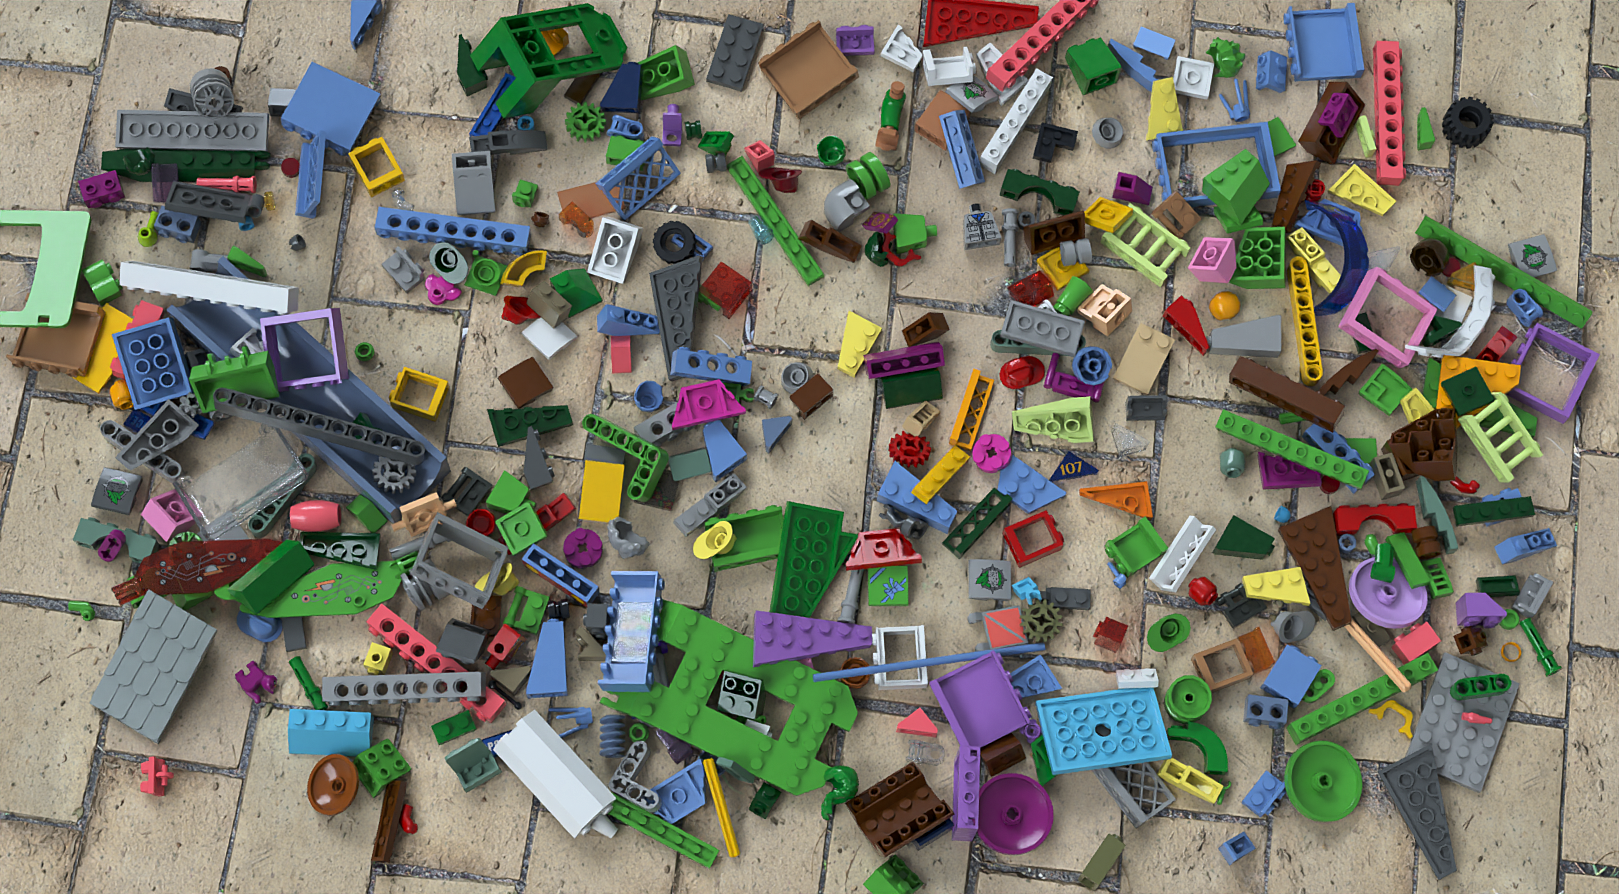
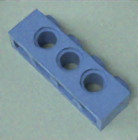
M679 347L672 354L670 375L705 381L720 379L724 383L741 384V386L745 387L750 384L752 361L747 360V357L744 356L731 358L725 353L712 355L706 350L693 352L690 348ZM689 359L696 361V368L689 364ZM708 362L714 363V371L709 369ZM727 365L733 367V374L727 371Z
M1313 424L1303 433L1302 438L1310 446L1336 457L1338 456L1335 451H1340L1344 457L1339 458L1369 470V475L1364 485L1374 477L1375 474L1372 467L1364 463L1359 453L1355 449H1351L1347 444L1345 437L1338 434L1335 430L1332 433ZM1322 437H1328L1331 443L1324 442ZM1345 484L1353 494L1359 490Z

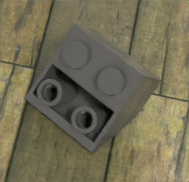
M452 618L445 627L436 652L441 653L446 658L460 659L464 664H474L485 651L490 630Z

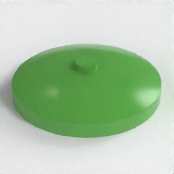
M1314 741L1305 744L1292 754L1286 765L1284 782L1287 795L1297 811L1305 817L1317 822H1332L1346 817L1357 806L1362 793V776L1357 762L1342 746L1329 741Z

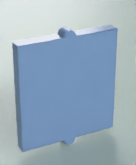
M1432 276L1418 292L1430 304L1435 305L1443 312L1457 296Z

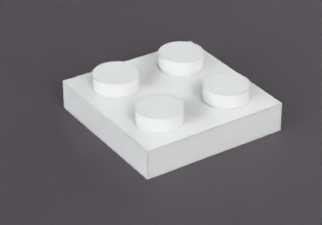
M1178 56L1173 77L1176 94L1207 100L1214 63Z

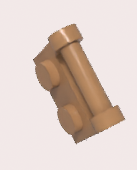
M1176 190L1151 213L1155 219L1158 218L1168 231L1178 239H1182L1202 219ZM1166 209L1181 224L1182 227L1179 230L1164 215L1163 212Z

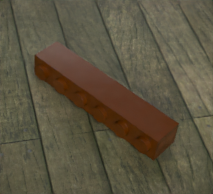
M1240 356L1229 374L1230 384L1332 433L1344 415L1345 405L1340 401L1332 400L1319 391H1313L1303 383H1296L1286 375L1273 372L1269 367L1261 366L1250 358Z

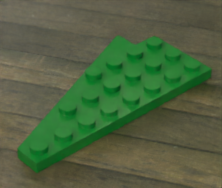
M791 501L786 502L769 612L810 618L858 538V534L841 531L844 512Z

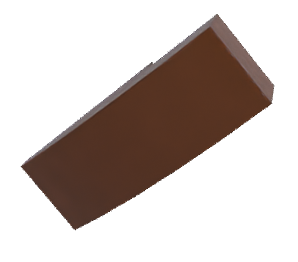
M812 219L805 222L798 238L825 253L852 263L856 261L862 247L833 228L827 229Z

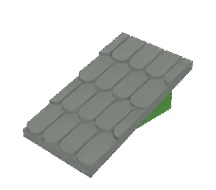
M148 589L118 649L106 668L104 676L92 695L90 704L159 744L217 633V629Z

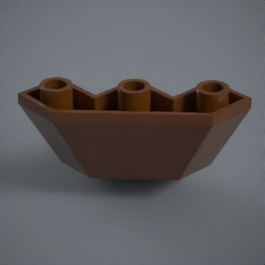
M1455 408L1435 409L1391 434L1390 448L1413 473L1434 481L1455 480L1458 451Z

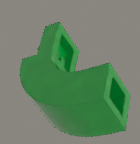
M1188 721L1185 729H1183V726L1173 725L1166 730L1168 740L1191 742L1202 751L1204 756V774L1225 775L1228 772V758L1225 747L1220 738L1208 727Z

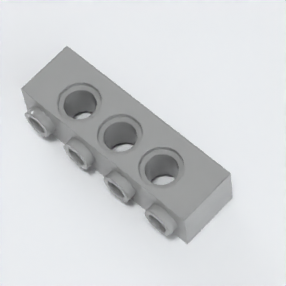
M677 403L635 426L634 433L660 447L661 443L667 440H674L679 433L684 430L687 432L694 428V426L672 430L670 421L675 416ZM658 428L663 430L659 435L653 433Z

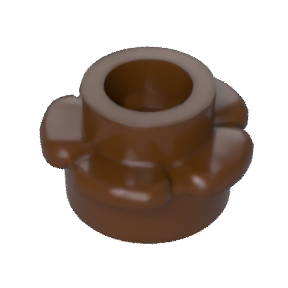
M534 212V216L531 217V220L537 227H545V225L550 223L548 220L549 215L544 212Z

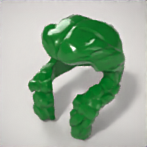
M834 766L825 771L824 780L831 782L833 787L837 789L829 792L821 804V816L824 820L830 819L829 815L832 814V805L845 803L849 799H853L858 792V775L849 766Z

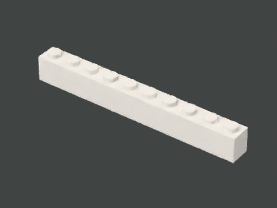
M132 260L121 262L120 285L127 286L128 290H139L141 288L146 293L159 291L160 295L165 296L177 294V298H189L190 296L195 301H205V299H208L213 304L226 302L227 306L232 307L244 305V309H256L257 307L261 308L262 312L278 311L280 315H288L290 312L298 311L299 287Z

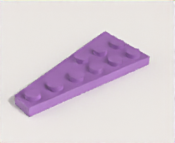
M757 610L754 614L753 668L760 667L762 664L769 663L771 665L777 664L780 661H795L818 657L821 654L828 653L830 655L844 650H860L870 648L872 645L871 626Z

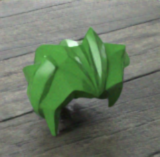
M1219 37L1216 40L1213 39L1206 54L1212 56L1214 66L1220 70L1214 77L1231 78L1238 74L1239 70L1243 67L1242 62L1245 60V53H1240V44L1234 43V41H1224Z

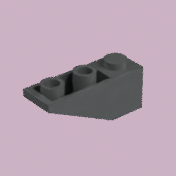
M532 426L528 427L523 471L530 491L552 483V478L555 477L552 467H547L545 459H548L544 447L540 449L538 441L541 438L538 430H533Z

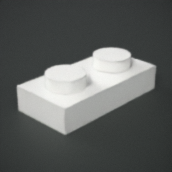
M1156 669L1116 670L1118 689L1158 687L1159 680Z

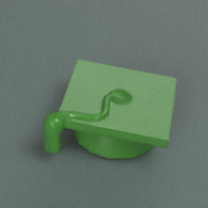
M474 250L472 255L475 259L464 285L496 296L501 285V278L508 266L481 257L478 254L479 251Z

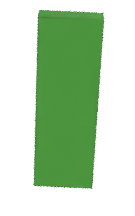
M1405 533L1387 536L1385 540L1394 547V557L1411 589L1428 585L1431 581Z

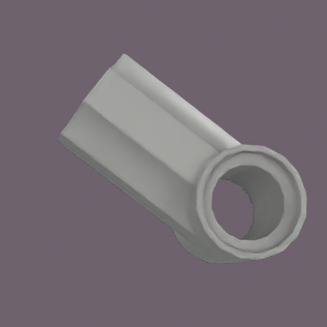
M200 249L193 250L190 270L217 272V261L222 256L228 260V255L210 254Z

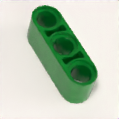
M1506 674L1463 678L1451 686L1450 695L1453 699L1459 701L1499 696L1511 687L1512 681ZM1496 681H1501L1504 689L1499 688ZM1477 683L1484 686V691H1480L1477 688ZM1457 686H1462L1465 694L1460 693Z

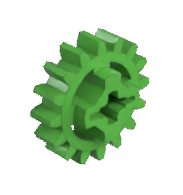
M584 102V106L577 103L576 109L571 107V113L567 112L566 116L568 119H565L566 130L570 132V137L576 136L578 142L583 138L584 143L587 142L588 138L593 142L594 136L600 138V132L605 131L604 125H606L604 112L600 113L601 108L597 107L595 109L594 103L588 106L587 102Z

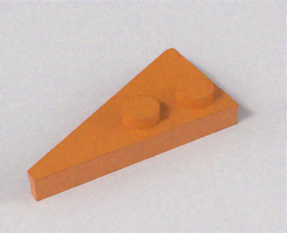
M1147 481L1079 489V495L1142 518L1146 516L1148 520L1153 518Z

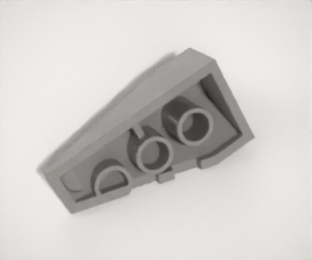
M168 399L115 458L131 471L185 441L199 424L188 415L183 416L184 412Z

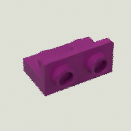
M1333 93L1318 123L1329 126L1336 137L1343 138L1358 106L1349 94Z

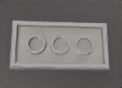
M1011 300L1000 337L1075 357L1085 321Z

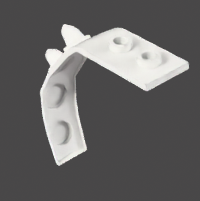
M1473 265L1475 288L1472 311L1459 331L1441 348L1405 345V348L1418 351V355L1430 356L1431 353L1432 356L1443 358L1444 355L1460 356L1465 352H1470V346L1479 334L1485 331L1484 326L1495 304L1493 299L1495 275L1492 274L1491 268Z

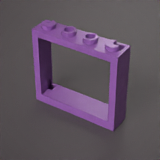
M340 308L260 319L264 351H269L274 364L279 392L289 391L288 387L294 386L295 390L305 389L307 384H312V387L324 386V382L330 381V385L341 384L343 379H349ZM329 318L336 374L283 381L275 326Z
M1536 323L1533 328L1529 327L1524 336L1527 340L1525 344H1520L1516 352L1519 356L1517 359L1514 358L1511 364L1522 365L1535 337L1585 363L1562 410L1517 387L1506 395L1564 424L1569 418L1600 354Z
M959 746L954 759L953 812L955 815L952 816V822L954 823L952 841L972 842L978 830L980 747ZM972 819H975V826H973Z

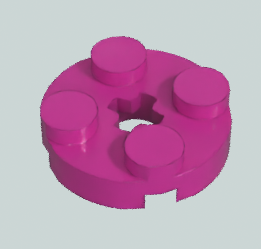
M997 434L982 435L973 447V460L979 469L986 473H996L1002 468L1005 469L1012 459L1009 442ZM991 450H995L997 455H993L992 458H989L988 452Z

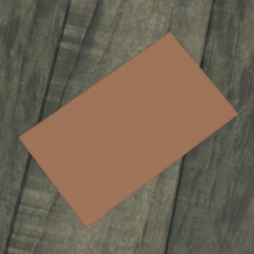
M596 182L557 192L566 224L571 223V219L577 222L615 212L616 210L603 191L599 190L596 186ZM614 187L609 191L612 197L619 198L620 187ZM622 201L621 210L626 209L624 201Z

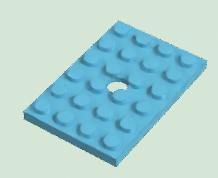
M1154 687L1118 689L1037 700L1035 703L1053 775L1166 760L1172 757ZM1103 724L1111 730V733L1106 737H1102L1096 733L1095 729L1098 725Z

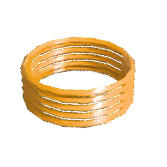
M1514 642L1506 643L1501 648V655L1504 660L1514 662L1520 658L1521 648ZM1511 644L1518 649L1519 656L1517 659L1509 660L1505 657L1503 651L1506 645Z

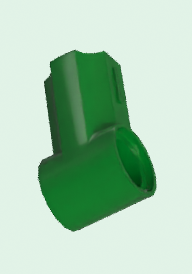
M1385 542L1377 544L1375 562L1370 574L1371 579L1392 583L1395 576V566H1393L1394 547L1391 544Z

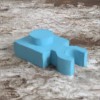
M1030 577L1012 585L1014 593L1021 600L1026 599L1029 605L1033 604L1032 599L1034 598L1042 600L1038 586Z

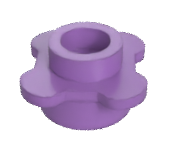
M1030 719L1029 724L1020 728V733L1026 736L1028 743L1034 742L1038 736L1043 735L1035 719Z

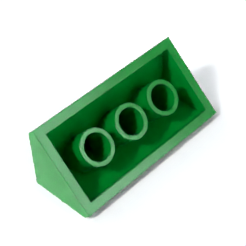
M285 540L230 586L228 592L257 615L314 566V562L300 541Z

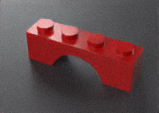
M1400 503L1396 506L1379 504L1377 507H1370L1368 504L1359 505L1358 507L1341 505L1333 513L1337 536H1342L1343 534L1355 535L1360 525L1367 520H1379L1385 523L1393 534L1403 532L1410 534L1411 531L1417 529L1415 505L1408 506L1407 503Z

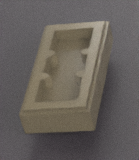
M1360 612L1352 616L1353 620L1378 647L1391 640L1384 627L1369 621Z

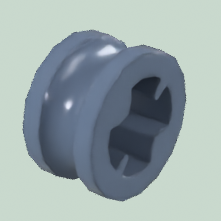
M1343 534L1338 540L1339 550L1343 553H1350L1356 546L1354 536ZM1346 539L1350 541L1349 544L1351 543L1347 548L1344 547L1345 543L1342 544Z

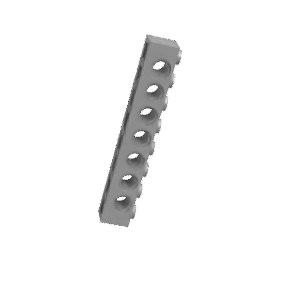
M486 672L322 677V702H329V706H341V702L349 701V705H361V701H368V704H381V700H388V704H400V700L408 699V703H420V699H428V702H440V698H448V702H460V698L467 697V701H480V697H486ZM465 681L467 683V690L462 693L459 687ZM443 682L448 686L445 693L440 691V685ZM405 683L408 691L403 695L400 688ZM426 683L428 686L427 692L422 694L420 686ZM384 684L388 687V692L385 695L381 693V687ZM364 685L368 687V693L365 696L361 693V688ZM344 686H347L349 690L346 696H343L341 693Z

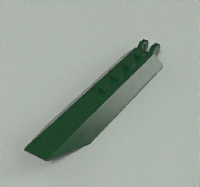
M127 148L103 151L101 170L107 172L116 170L119 176L139 182H197L198 178L233 179L235 176L251 178V176H255L256 170H268L270 168L268 162H256V159H269L271 153L268 151L151 149L155 155L152 169L148 174L140 176L127 171L123 163V158L127 154L139 149Z

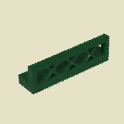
M993 488L942 542V545L960 559L1011 505L1013 498L1008 494L1003 496L997 489ZM993 495L1001 500L996 506H989V499ZM979 510H987V516L983 520H976V513ZM965 524H974V529L970 534L963 533ZM952 538H961V543L956 548L949 544Z

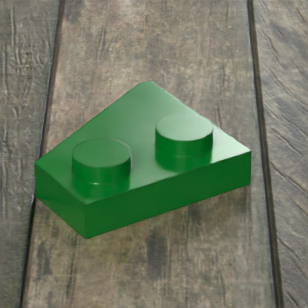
M1041 735L1030 744L1038 782L1043 787L1057 775L1052 774L1044 738Z

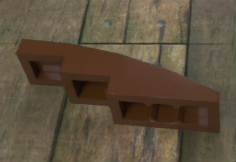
M1374 349L1341 368L1320 388L1319 392L1326 395L1330 390L1336 395L1346 381L1354 385L1379 351Z

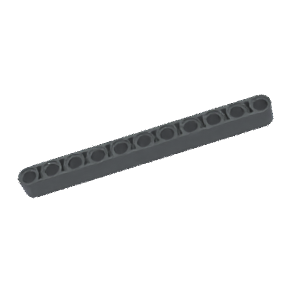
M218 388L213 394L215 409L225 414L411 465H419L424 461L425 447L422 442L227 388ZM221 398L227 399L224 402L218 401ZM246 404L245 407H239L238 405ZM259 409H264V410H266V411H265V412H258L257 410H259ZM279 414L285 415V416L282 417V418H278V417H277V415H279ZM299 419L304 420L303 423H297L296 421ZM316 425H322V426H324V427H323V428H316L315 426H316ZM336 430L343 431L340 434L335 433ZM360 435L362 438L355 439L354 436ZM374 441H380V442H382V443H381V444H374L373 442H374ZM393 446H399V447H401V448L398 449V450H395V449H393L392 447H393ZM413 451H418V452H420V454H419V455H414V454H412V452H413Z

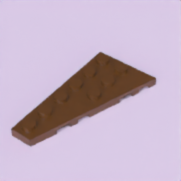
M1329 506L1279 527L1278 532L1296 565L1301 567L1303 577L1313 592L1332 631L1351 624L1352 619L1332 507Z

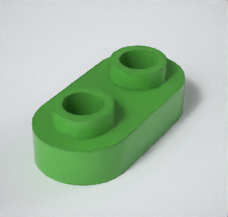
M1327 669L1319 670L1307 689L1312 692V696H1308L1305 693L1302 700L1306 703H1313L1333 686L1335 682L1334 674ZM1320 678H1325L1327 682L1325 684L1322 683Z

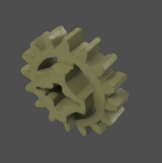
M1037 599L1035 600V605L1028 604L1029 609L1023 608L1022 611L1025 615H1020L1019 618L1024 620V622L1019 625L1020 627H1025V630L1022 632L1023 634H1030L1029 640L1036 637L1035 641L1038 643L1040 638H1042L1045 643L1047 642V637L1052 640L1054 639L1053 633H1060L1057 627H1061L1063 624L1058 622V620L1063 616L1057 615L1060 609H1053V602L1047 605V601L1044 599L1042 604H1040ZM1039 608L1036 615H1029L1032 610ZM1047 610L1052 614L1053 618L1049 617ZM1040 616L1047 622L1043 623L1042 626L1039 625V621L1035 620L1039 619ZM1028 623L1033 625L1035 632L1029 627ZM1046 627H1053L1051 631L1043 634Z

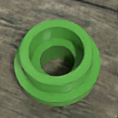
M360 343L355 348V355L360 361H369L374 356V348L370 343ZM363 350L368 351L366 355L361 354Z
M636 723L629 729V737L633 742H645L649 737V730L644 724ZM638 730L643 732L641 737L636 736Z

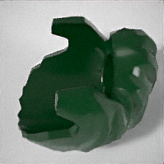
M146 147L147 150L139 149L127 154L123 158L126 170L139 176L148 174L155 161V155L152 150Z
M875 232L865 245V255L871 262L883 267L888 264V258H886L888 252H881L883 236L882 233Z

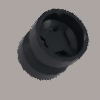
M567 598L561 599L558 602L554 600L548 601L550 619H557L558 617L570 618Z

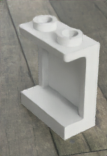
M963 47V56L934 59L930 49L923 50V68L928 86L973 82L976 66L973 63L972 53H969L967 47Z

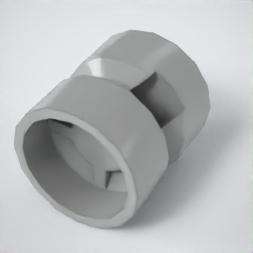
M1088 238L1078 239L1075 243L1073 241L1060 243V255L1063 266L1075 265L1077 261L1079 264L1091 263L1092 251Z

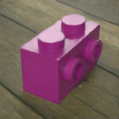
M116 170L78 181L83 200L88 208H98L102 204L115 203L125 198L120 177Z

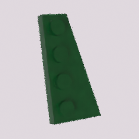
M568 405L542 406V408L524 407V409L504 408V410L487 409L498 447L527 439L528 427L532 426L533 430L537 429L539 435L573 425Z
M300 533L299 541L309 555L377 570L381 542L380 533Z

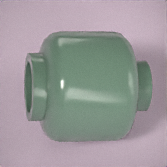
M1229 448L1222 452L1220 455V471L1229 478H1237L1245 471V455L1243 452L1236 448Z

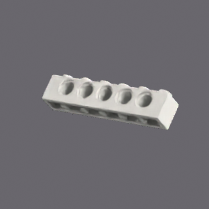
M1036 68L980 157L981 167L996 174L1049 90L1053 77Z

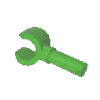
M1228 781L1227 787L1222 788L1217 801L1218 805H1222L1224 794L1231 786L1230 781Z

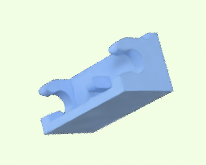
M1141 27L1133 47L1141 48L1168 60L1175 44V39Z

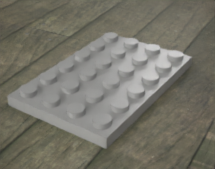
M1445 652L1442 655L1438 671L1435 674L1406 756L1432 743L1438 776L1480 793L1520 683L1511 680V687L1499 696L1461 701L1455 700L1450 695V688L1459 679L1494 675L1496 673ZM1496 681L1497 686L1504 689L1503 683ZM1477 683V688L1480 691H1484V686ZM1457 686L1458 691L1465 694L1464 688ZM1474 712L1480 716L1491 718L1492 723H1469L1466 720H1462V713Z

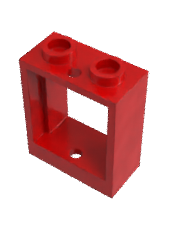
M1047 510L1004 528L1002 532L1019 568L1062 550L1064 538L1061 532H1057L1055 519L1052 515L1048 514ZM1043 520L1054 544L1025 555L1015 531Z

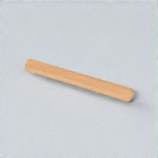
M1353 619L1351 624L1344 626L1402 692H1407L1411 689V683Z

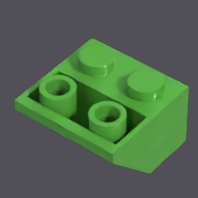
M895 854L877 868L863 885L872 894H914L924 883Z

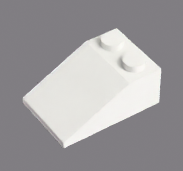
M603 217L587 273L624 284L644 228L611 217Z

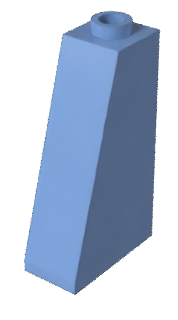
M549 619L548 622H543L526 689L528 699L568 696L565 630L563 621L559 619Z

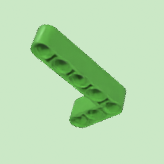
M593 414L586 415L582 421L586 431L641 459L627 493L633 500L648 501L669 459L668 453L664 449L603 417ZM627 436V442L624 444V438ZM643 445L642 451L639 452L640 446ZM658 453V459L655 461V455ZM650 471L649 477L646 478L647 472ZM641 488V494L638 496V490Z

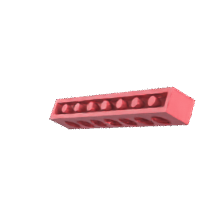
M1060 0L988 69L986 79L1001 92L1007 87L1010 89L1015 84L1016 78L1024 76L1028 71V67L1031 64L1035 65L1040 59V55L1042 53L1046 54L1055 41L1059 42L1064 36V32L1066 30L1070 31L1076 24L1075 21L1082 19L1087 14V10L1090 7L1094 8L1099 0Z
M1376 41L1373 47L1376 179L1378 185L1399 186L1406 177V168H1403L1405 151H1402V145L1405 142V134L1402 133L1404 116H1401V111L1404 107V100L1401 99L1403 82H1400L1403 67L1400 65L1402 49H1399L1398 41ZM1386 94H1390L1393 98H1389ZM1386 111L1392 112L1393 115L1388 114ZM1387 128H1391L1394 132L1388 131ZM1387 145L1393 146L1394 149H1390ZM1388 162L1393 163L1395 166H1390Z
M381 604L366 621L370 633L376 637L380 635L384 638L383 642L389 648L393 649L395 647L400 651L398 654L406 661L409 659L415 663L414 667L421 673H424V671L427 673L468 672L452 658L443 657L441 653L436 652L437 647L385 605ZM387 625L394 626L391 632L384 631ZM402 637H409L407 644L399 643ZM424 649L425 652L422 656L417 657L414 655L416 650ZM433 661L440 662V666L438 668H430V664ZM465 681L460 684V691L464 685H467ZM443 682L442 685L446 687V689L444 690L446 692L448 686L445 682ZM487 686L486 697H484L487 701L484 705L479 706L476 704V701H467V697L460 698V703L468 710L470 708L477 712L475 715L483 722L487 720L492 723L506 706L505 700Z

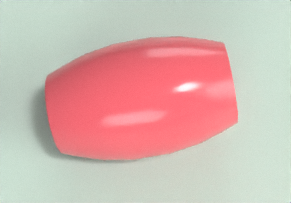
M309 500L295 504L290 508L291 527L307 532H322L339 527L341 525L340 504L325 500Z

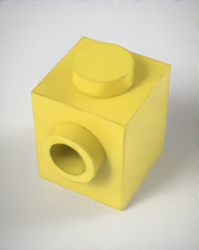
M372 642L363 664L368 673L372 675H385L393 655L391 648Z

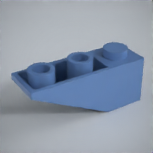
M381 0L351 1L350 41L354 50H356L358 45L362 44L365 37L364 34L367 29L369 30L372 27L375 15L381 12Z
M606 304L597 315V332L612 336L660 333L658 319L655 315Z
M1547 528L1510 537L1494 548L1503 565L1554 548L1557 544L1550 529Z

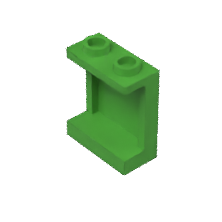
M1146 516L1140 519L1138 524L1113 540H1108L1105 544L1106 554L1109 558L1115 560L1118 571L1125 574L1127 578L1164 555L1168 550L1167 545Z

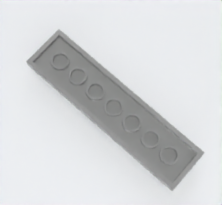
M117 110L115 147L117 149H146V147H149L150 149L268 151L269 114L229 112L221 118L209 119L201 116L197 111Z

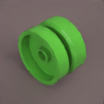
M872 152L862 155L860 162L854 160L846 165L849 179L858 185L859 191L866 201L876 196V190L883 192L890 188L891 183L882 163Z
M1184 675L1177 678L1171 684L1164 697V707L1168 715L1174 721L1182 724H1187L1188 721H1199L1208 711L1212 702V694L1208 684L1194 675Z

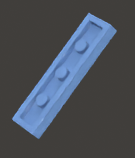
M955 110L940 115L939 119L959 189L984 183L985 179L965 110Z

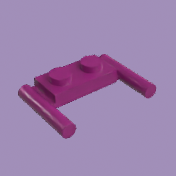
M1053 353L1043 385L1044 388H1052L1053 392L1074 398L1091 397L1093 402L1099 403L1105 381L1101 384L1090 385L1083 383L1075 376L1056 372L1060 355Z

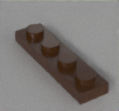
M392 781L387 784L371 857L373 862L390 863L407 782Z

